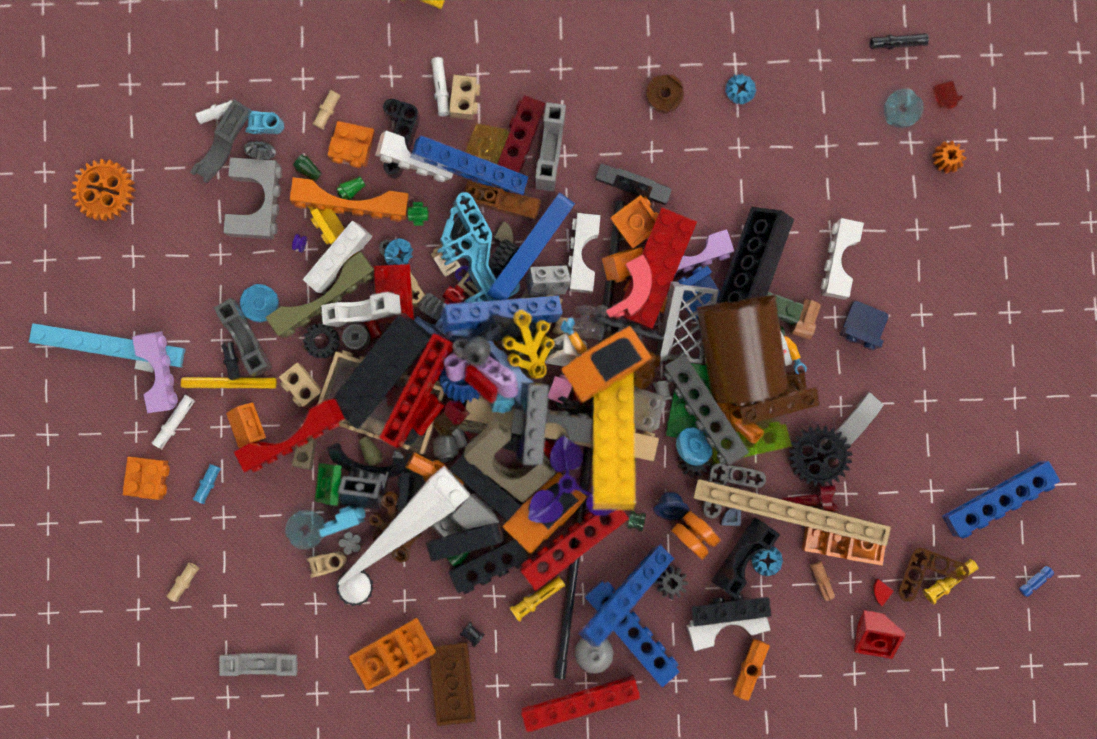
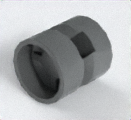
M352 324L343 331L342 338L347 347L355 351H364L369 347L371 343L370 333L361 325Z

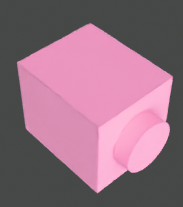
M561 374L559 377L555 376L548 393L549 400L562 404L563 402L557 399L560 396L568 398L572 385L566 376Z

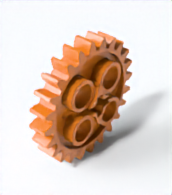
M101 159L99 164L93 160V166L86 163V170L80 168L81 176L75 174L78 182H72V184L76 185V188L71 189V191L77 195L73 196L72 199L78 201L75 206L81 208L80 212L86 213L87 217H93L97 221L101 218V220L106 222L107 217L114 220L115 214L122 217L120 211L128 212L125 206H132L129 199H135L131 192H135L136 189L130 186L135 184V182L129 180L132 175L126 173L127 169L121 167L119 163L116 162L114 164L111 160H108L106 163L105 160ZM99 175V181L94 183L95 177ZM118 179V184L112 187V183ZM88 186H94L103 190L108 189L112 192H119L120 194L114 195L106 191L100 192L96 189L88 188ZM95 194L94 199L89 201L90 195ZM113 198V203L108 206V200Z

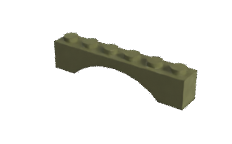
M360 251L344 263L337 282L321 298L302 306H281L265 318L279 337L288 338L295 333V329L299 326L304 327L309 324L312 317L322 315L321 305L340 302L345 294L355 292L358 289V285L371 281L374 278V269Z

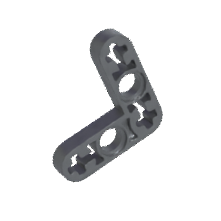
M715 463L710 468L708 482L726 486V482L760 488L765 484L766 477L763 472ZM719 466L724 471L723 474L719 475V480H723L722 484L712 482V478H717V473H714V469H718ZM735 470H740L743 473L740 481L733 479V472ZM747 471L750 472L748 476L755 477L758 474L761 482H757V485H755V481L748 480ZM704 501V515L709 518L718 517L721 513L722 505L714 503V508L717 511L710 515L707 507H711L712 503Z

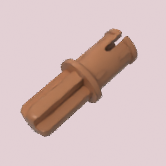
M822 561L811 564L810 567L816 579L815 584L819 586L823 599L825 601L835 598L829 582L830 577H827Z

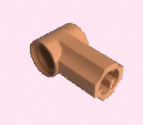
M805 299L798 323L793 325L791 334L811 340L816 328L815 321L821 304Z

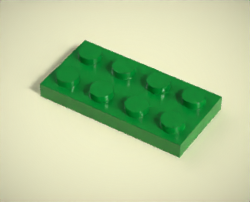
M691 363L710 392L706 365ZM678 375L680 383L688 382L685 375ZM696 391L688 392V396L692 400L698 399ZM673 392L665 436L677 438L679 433L686 428H697L695 425L697 420L693 414H688L684 407L686 405L682 398L679 399L675 392ZM700 407L699 413L702 416H708L709 410L706 407Z

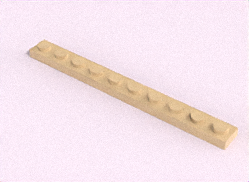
M699 479L697 480L693 496L695 499L887 546L891 529L888 526Z

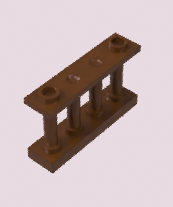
M802 369L797 370L799 374L795 371L788 372L789 386L784 394L767 398V401L764 403H754L755 401L740 406L742 423L747 425L820 406L817 387L807 389L805 372Z

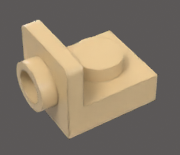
M440 245L433 250L434 252L431 256L446 277L461 266L457 260L445 266V258L442 259V253L437 252L442 247Z

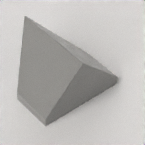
M476 492L470 495L451 517L465 531L470 528L499 522L491 506Z

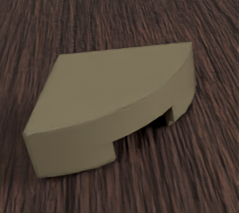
M503 221L494 239L499 242L507 239L513 243L512 230Z

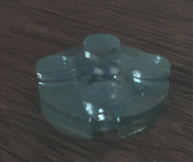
M910 89L895 91L887 98L884 104V114L888 124L899 128H906L915 124L923 114L924 106L922 99L918 98L914 94L915 92ZM902 104H904V107L908 108V110L905 111V113H903L899 109V107H901Z
M311 510L297 512L286 523V536L291 544L298 549L315 547L324 538L321 537L319 532L320 529L324 528V519ZM305 524L310 528V532H307L306 535L301 530V527H304Z

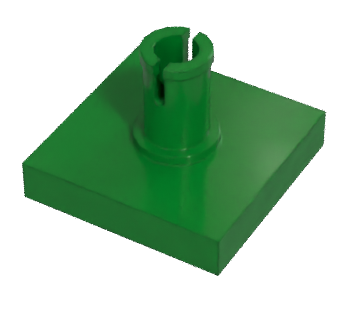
M318 463L315 502L338 505V492L342 479H340L341 466Z

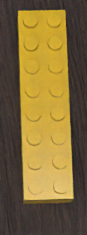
M631 373L622 381L618 380L603 392L599 391L594 395L593 509L634 510V373Z

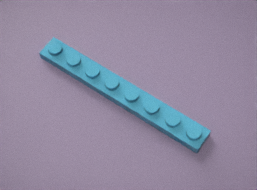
M32 323L30 343L148 362L144 358L136 356L133 340ZM166 346V353L170 358V366L182 368L185 349Z

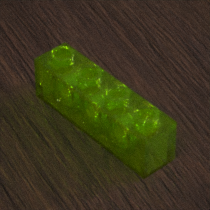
M780 421L769 423L768 428L762 429L764 431L763 436L750 448L745 445L746 438L739 432H736L749 451L742 458L791 447L787 425L780 424ZM766 432L772 435V440L769 443H766L763 438ZM721 440L722 448L726 449L728 440ZM714 447L712 449L713 464L720 463L716 456L718 453Z

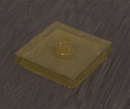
M476 123L465 153L497 164L509 131L503 128Z

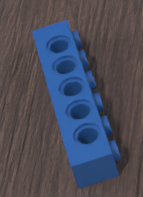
M419 136L416 139L410 157L479 184L500 188L505 192L523 195L528 180L526 175L424 136Z
M559 296L447 304L441 312L444 332L477 329L493 314L514 319V314L517 311L524 310L531 315L532 323H537L540 320L553 323L558 321L563 312Z
M1039 461L942 515L952 535L963 539L972 534L971 531L976 528L982 529L988 526L989 521L1004 517L1006 515L1005 512L1022 507L1021 503L1038 498L1039 493L1053 490L1055 484L1061 481L1049 461ZM1034 478L1037 479V485L1035 487L1032 483ZM1018 486L1021 489V493L1019 496H1017L1016 494V488ZM1001 496L1004 497L1003 505H1000L999 498ZM984 505L988 507V512L985 515L982 512ZM968 514L971 516V522L969 524H967L965 520Z
M661 545L653 547L578 634L592 647H599L674 560V557Z
M601 580L585 594V598L598 611L603 606V599L610 597L615 589L608 581L604 583ZM634 611L628 612L625 619L613 631L663 688L680 673L677 668L679 664L672 656L668 658L664 653L666 648L660 641L656 643L651 638L654 634L647 626L643 628L639 624L641 619ZM631 627L638 628L636 636L628 635V630ZM644 642L651 644V648L648 651L641 650V645ZM658 657L664 659L661 666L654 665V660Z

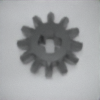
M426 293L420 301L418 308L438 322L446 304L434 295Z
M670 566V572L665 569L663 571L665 574H661L659 576L661 580H656L655 584L660 585L657 587V591H663L662 596L664 598L669 593V598L673 600L674 593L680 598L679 591L681 590L684 593L687 591L682 585H688V581L683 580L687 575L685 573L680 575V568H677L674 572V566ZM670 578H673V580L676 581V584H673V587H670V585L667 584V581H670Z

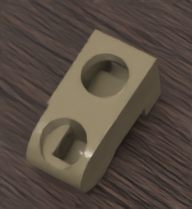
M312 437L308 440L309 443L300 448L296 446L292 466L307 470L313 469L317 439L314 440Z

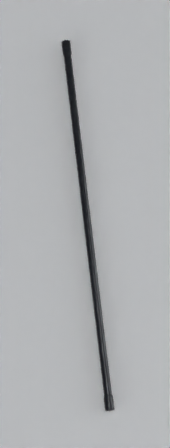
M615 201L613 215L626 205V202ZM614 224L612 226L609 255L618 253L621 234ZM606 278L601 315L607 316L608 320H610L606 310L612 308L615 280H607ZM600 325L597 345L602 342L605 326ZM594 396L590 398L589 419L593 420ZM584 446L579 487L588 491L593 448ZM587 498L576 510L575 523L578 522L580 524L585 520ZM575 537L572 539L571 548L576 547L578 544V540ZM580 557L569 565L559 649L554 678L557 679L566 678L567 655Z

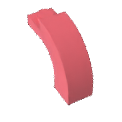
M644 255L626 264L633 279V290L626 300L606 310L610 318L614 317L616 320L625 315V310H628L632 316L647 301L652 279L651 271Z

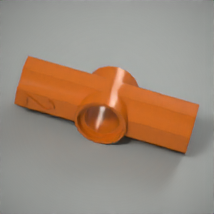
M717 403L735 432H739L753 444L759 441L764 431L755 423L743 425L740 406H734L732 403Z
M415 452L412 453L406 464V468L423 476L425 482L443 466L447 468L443 462L438 460L432 462ZM452 473V475L463 485L464 481L460 479L456 474Z
M753 638L747 656L741 664V671L732 692L733 695L749 701L755 683L761 675V668L770 647L769 644ZM755 665V671L752 674H748V666Z

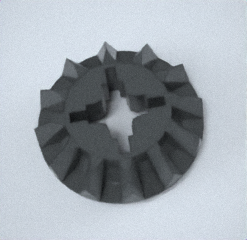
M250 141L248 144H245L244 151L255 159L267 160L273 158L276 154L275 147L269 143Z

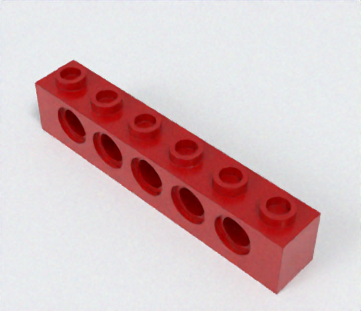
M433 333L379 439L394 447L403 446L445 366L444 360L451 355L454 349V342Z
M618 509L608 514V522L606 524L600 523L601 516L595 515L592 512L587 513L584 516V521L580 524L578 522L568 528L569 532L564 536L562 534L557 536L553 540L554 544L548 548L545 546L537 552L538 556L533 560L529 558L523 562L520 571L535 591L625 523L629 518L623 509ZM587 526L593 527V533L590 536L584 534V529ZM574 537L577 538V546L570 548L569 540ZM559 549L562 551V557L555 560L553 553ZM540 562H546V569L542 572L538 571L537 565Z
M634 675L524 707L521 714L528 733L641 698Z

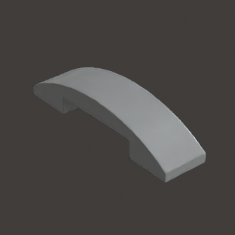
M870 392L865 395L857 404V408L834 432L836 434L841 431L842 435L840 438L847 437L848 440L844 444H852L883 407V404ZM826 439L822 446L825 448L830 447L832 442ZM833 449L828 453L837 452V449ZM835 457L830 458L833 462L837 459Z
M283 653L220 655V676H239L241 674L296 676L297 655Z

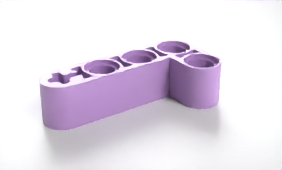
M455 352L444 360L449 380L458 381L464 378L466 367L470 365L464 358L457 357ZM490 356L485 364L475 366L498 387V393L503 397L513 398L518 394L515 374Z

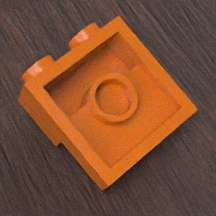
M337 121L334 137H331L327 156L332 162L337 164L346 162L355 168L367 167L375 130Z
M642 195L637 196L610 217V220L631 249L650 236L659 215L657 212L654 213L652 211L650 201L647 197H642Z
M127 457L122 495L156 500L163 499L167 493L166 477H168L170 472L168 461Z

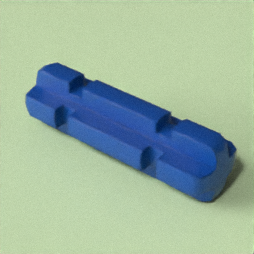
M1045 566L1040 570L1041 573L1035 574L1027 581L1026 585L1024 584L1019 588V591L1026 597L1030 596L1033 590L1036 591L1047 581V578L1050 579L1054 575V571L1049 566Z

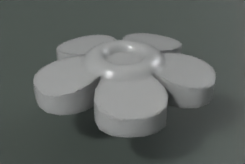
M351 532L345 533V539L339 541V546L345 547L344 553L347 555L351 554L352 550L358 552L361 549V546L356 544L361 541V537L359 535L353 537Z

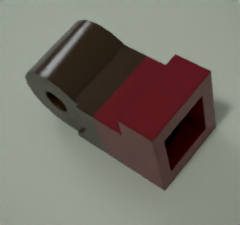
M449 401L445 406L444 412L434 421L433 426L442 437L450 435L470 414L460 401Z

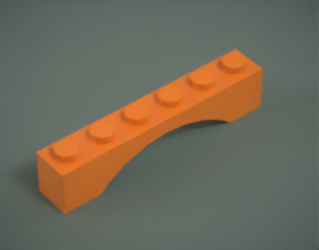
M295 177L292 180L290 201L297 208L305 209L306 206L314 207L313 209L317 208L319 211L331 209L334 213L344 214V211L352 212L354 216L367 214L375 219L389 217L390 220L401 222L402 219L406 220L409 200L408 193L388 191L381 196L368 200L341 199L321 189L313 180Z

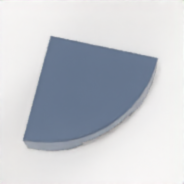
M735 508L727 510L721 519V525L741 526V510Z

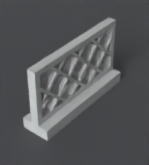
M671 281L660 336L664 337V341H658L656 354L661 356L662 361H667V359L675 360L686 354L689 362L703 363L702 338L696 341L691 335L700 329L699 321L695 317L698 315L697 310L692 312L688 305L697 299L702 306L716 304L717 289L679 284V282ZM684 290L692 291L695 295L687 302L682 298ZM705 293L712 294L711 300L704 305L700 297ZM686 307L691 314L681 321L679 312ZM694 317L698 325L688 331L684 324ZM683 326L687 333L677 339L675 330ZM690 336L694 343L685 349L680 342ZM677 344L683 349L677 355L670 354L671 349ZM697 346L700 350L698 358L690 357L687 352Z

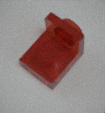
M954 81L945 82L933 87L939 109L957 107L958 103L963 99L962 95L958 96Z

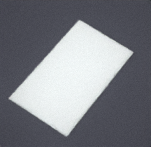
M136 360L134 369L153 373L154 369L149 362Z

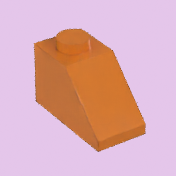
M630 248L603 257L602 262L607 280H615L616 283L627 280L626 277L630 276L626 264L640 257L643 248Z

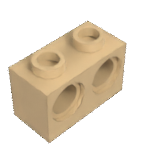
M454 75L449 110L450 117L473 120L474 114H477L478 103L475 100L476 96L480 94V84H477L476 77ZM466 85L471 87V90L468 92L462 91V88ZM462 104L469 105L467 110H461L459 107Z
M296 363L279 377L282 380L281 386L287 392L290 391L294 395L292 399L299 407L302 405V407L307 408L321 396L322 389L300 363ZM297 374L299 377L296 384H292L290 381L291 376ZM305 389H309L311 392L308 399H304L302 396Z

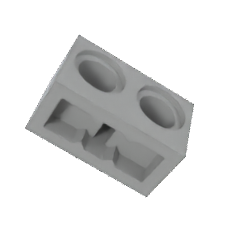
M567 265L530 267L525 280L529 296L566 294L571 282Z

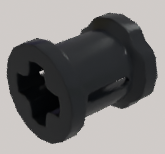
M470 621L459 635L468 639L474 648L485 634L483 632L480 633L472 626L473 623Z

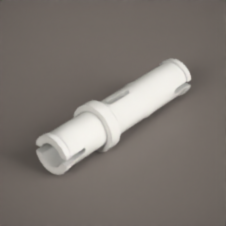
M437 57L431 59L436 91L434 98L437 100L438 115L447 116L450 114L448 104L449 92H447L443 59Z
M184 395L168 421L160 427L161 431L152 441L153 445L163 450L169 438L175 435L176 428L191 406L196 402L194 399Z

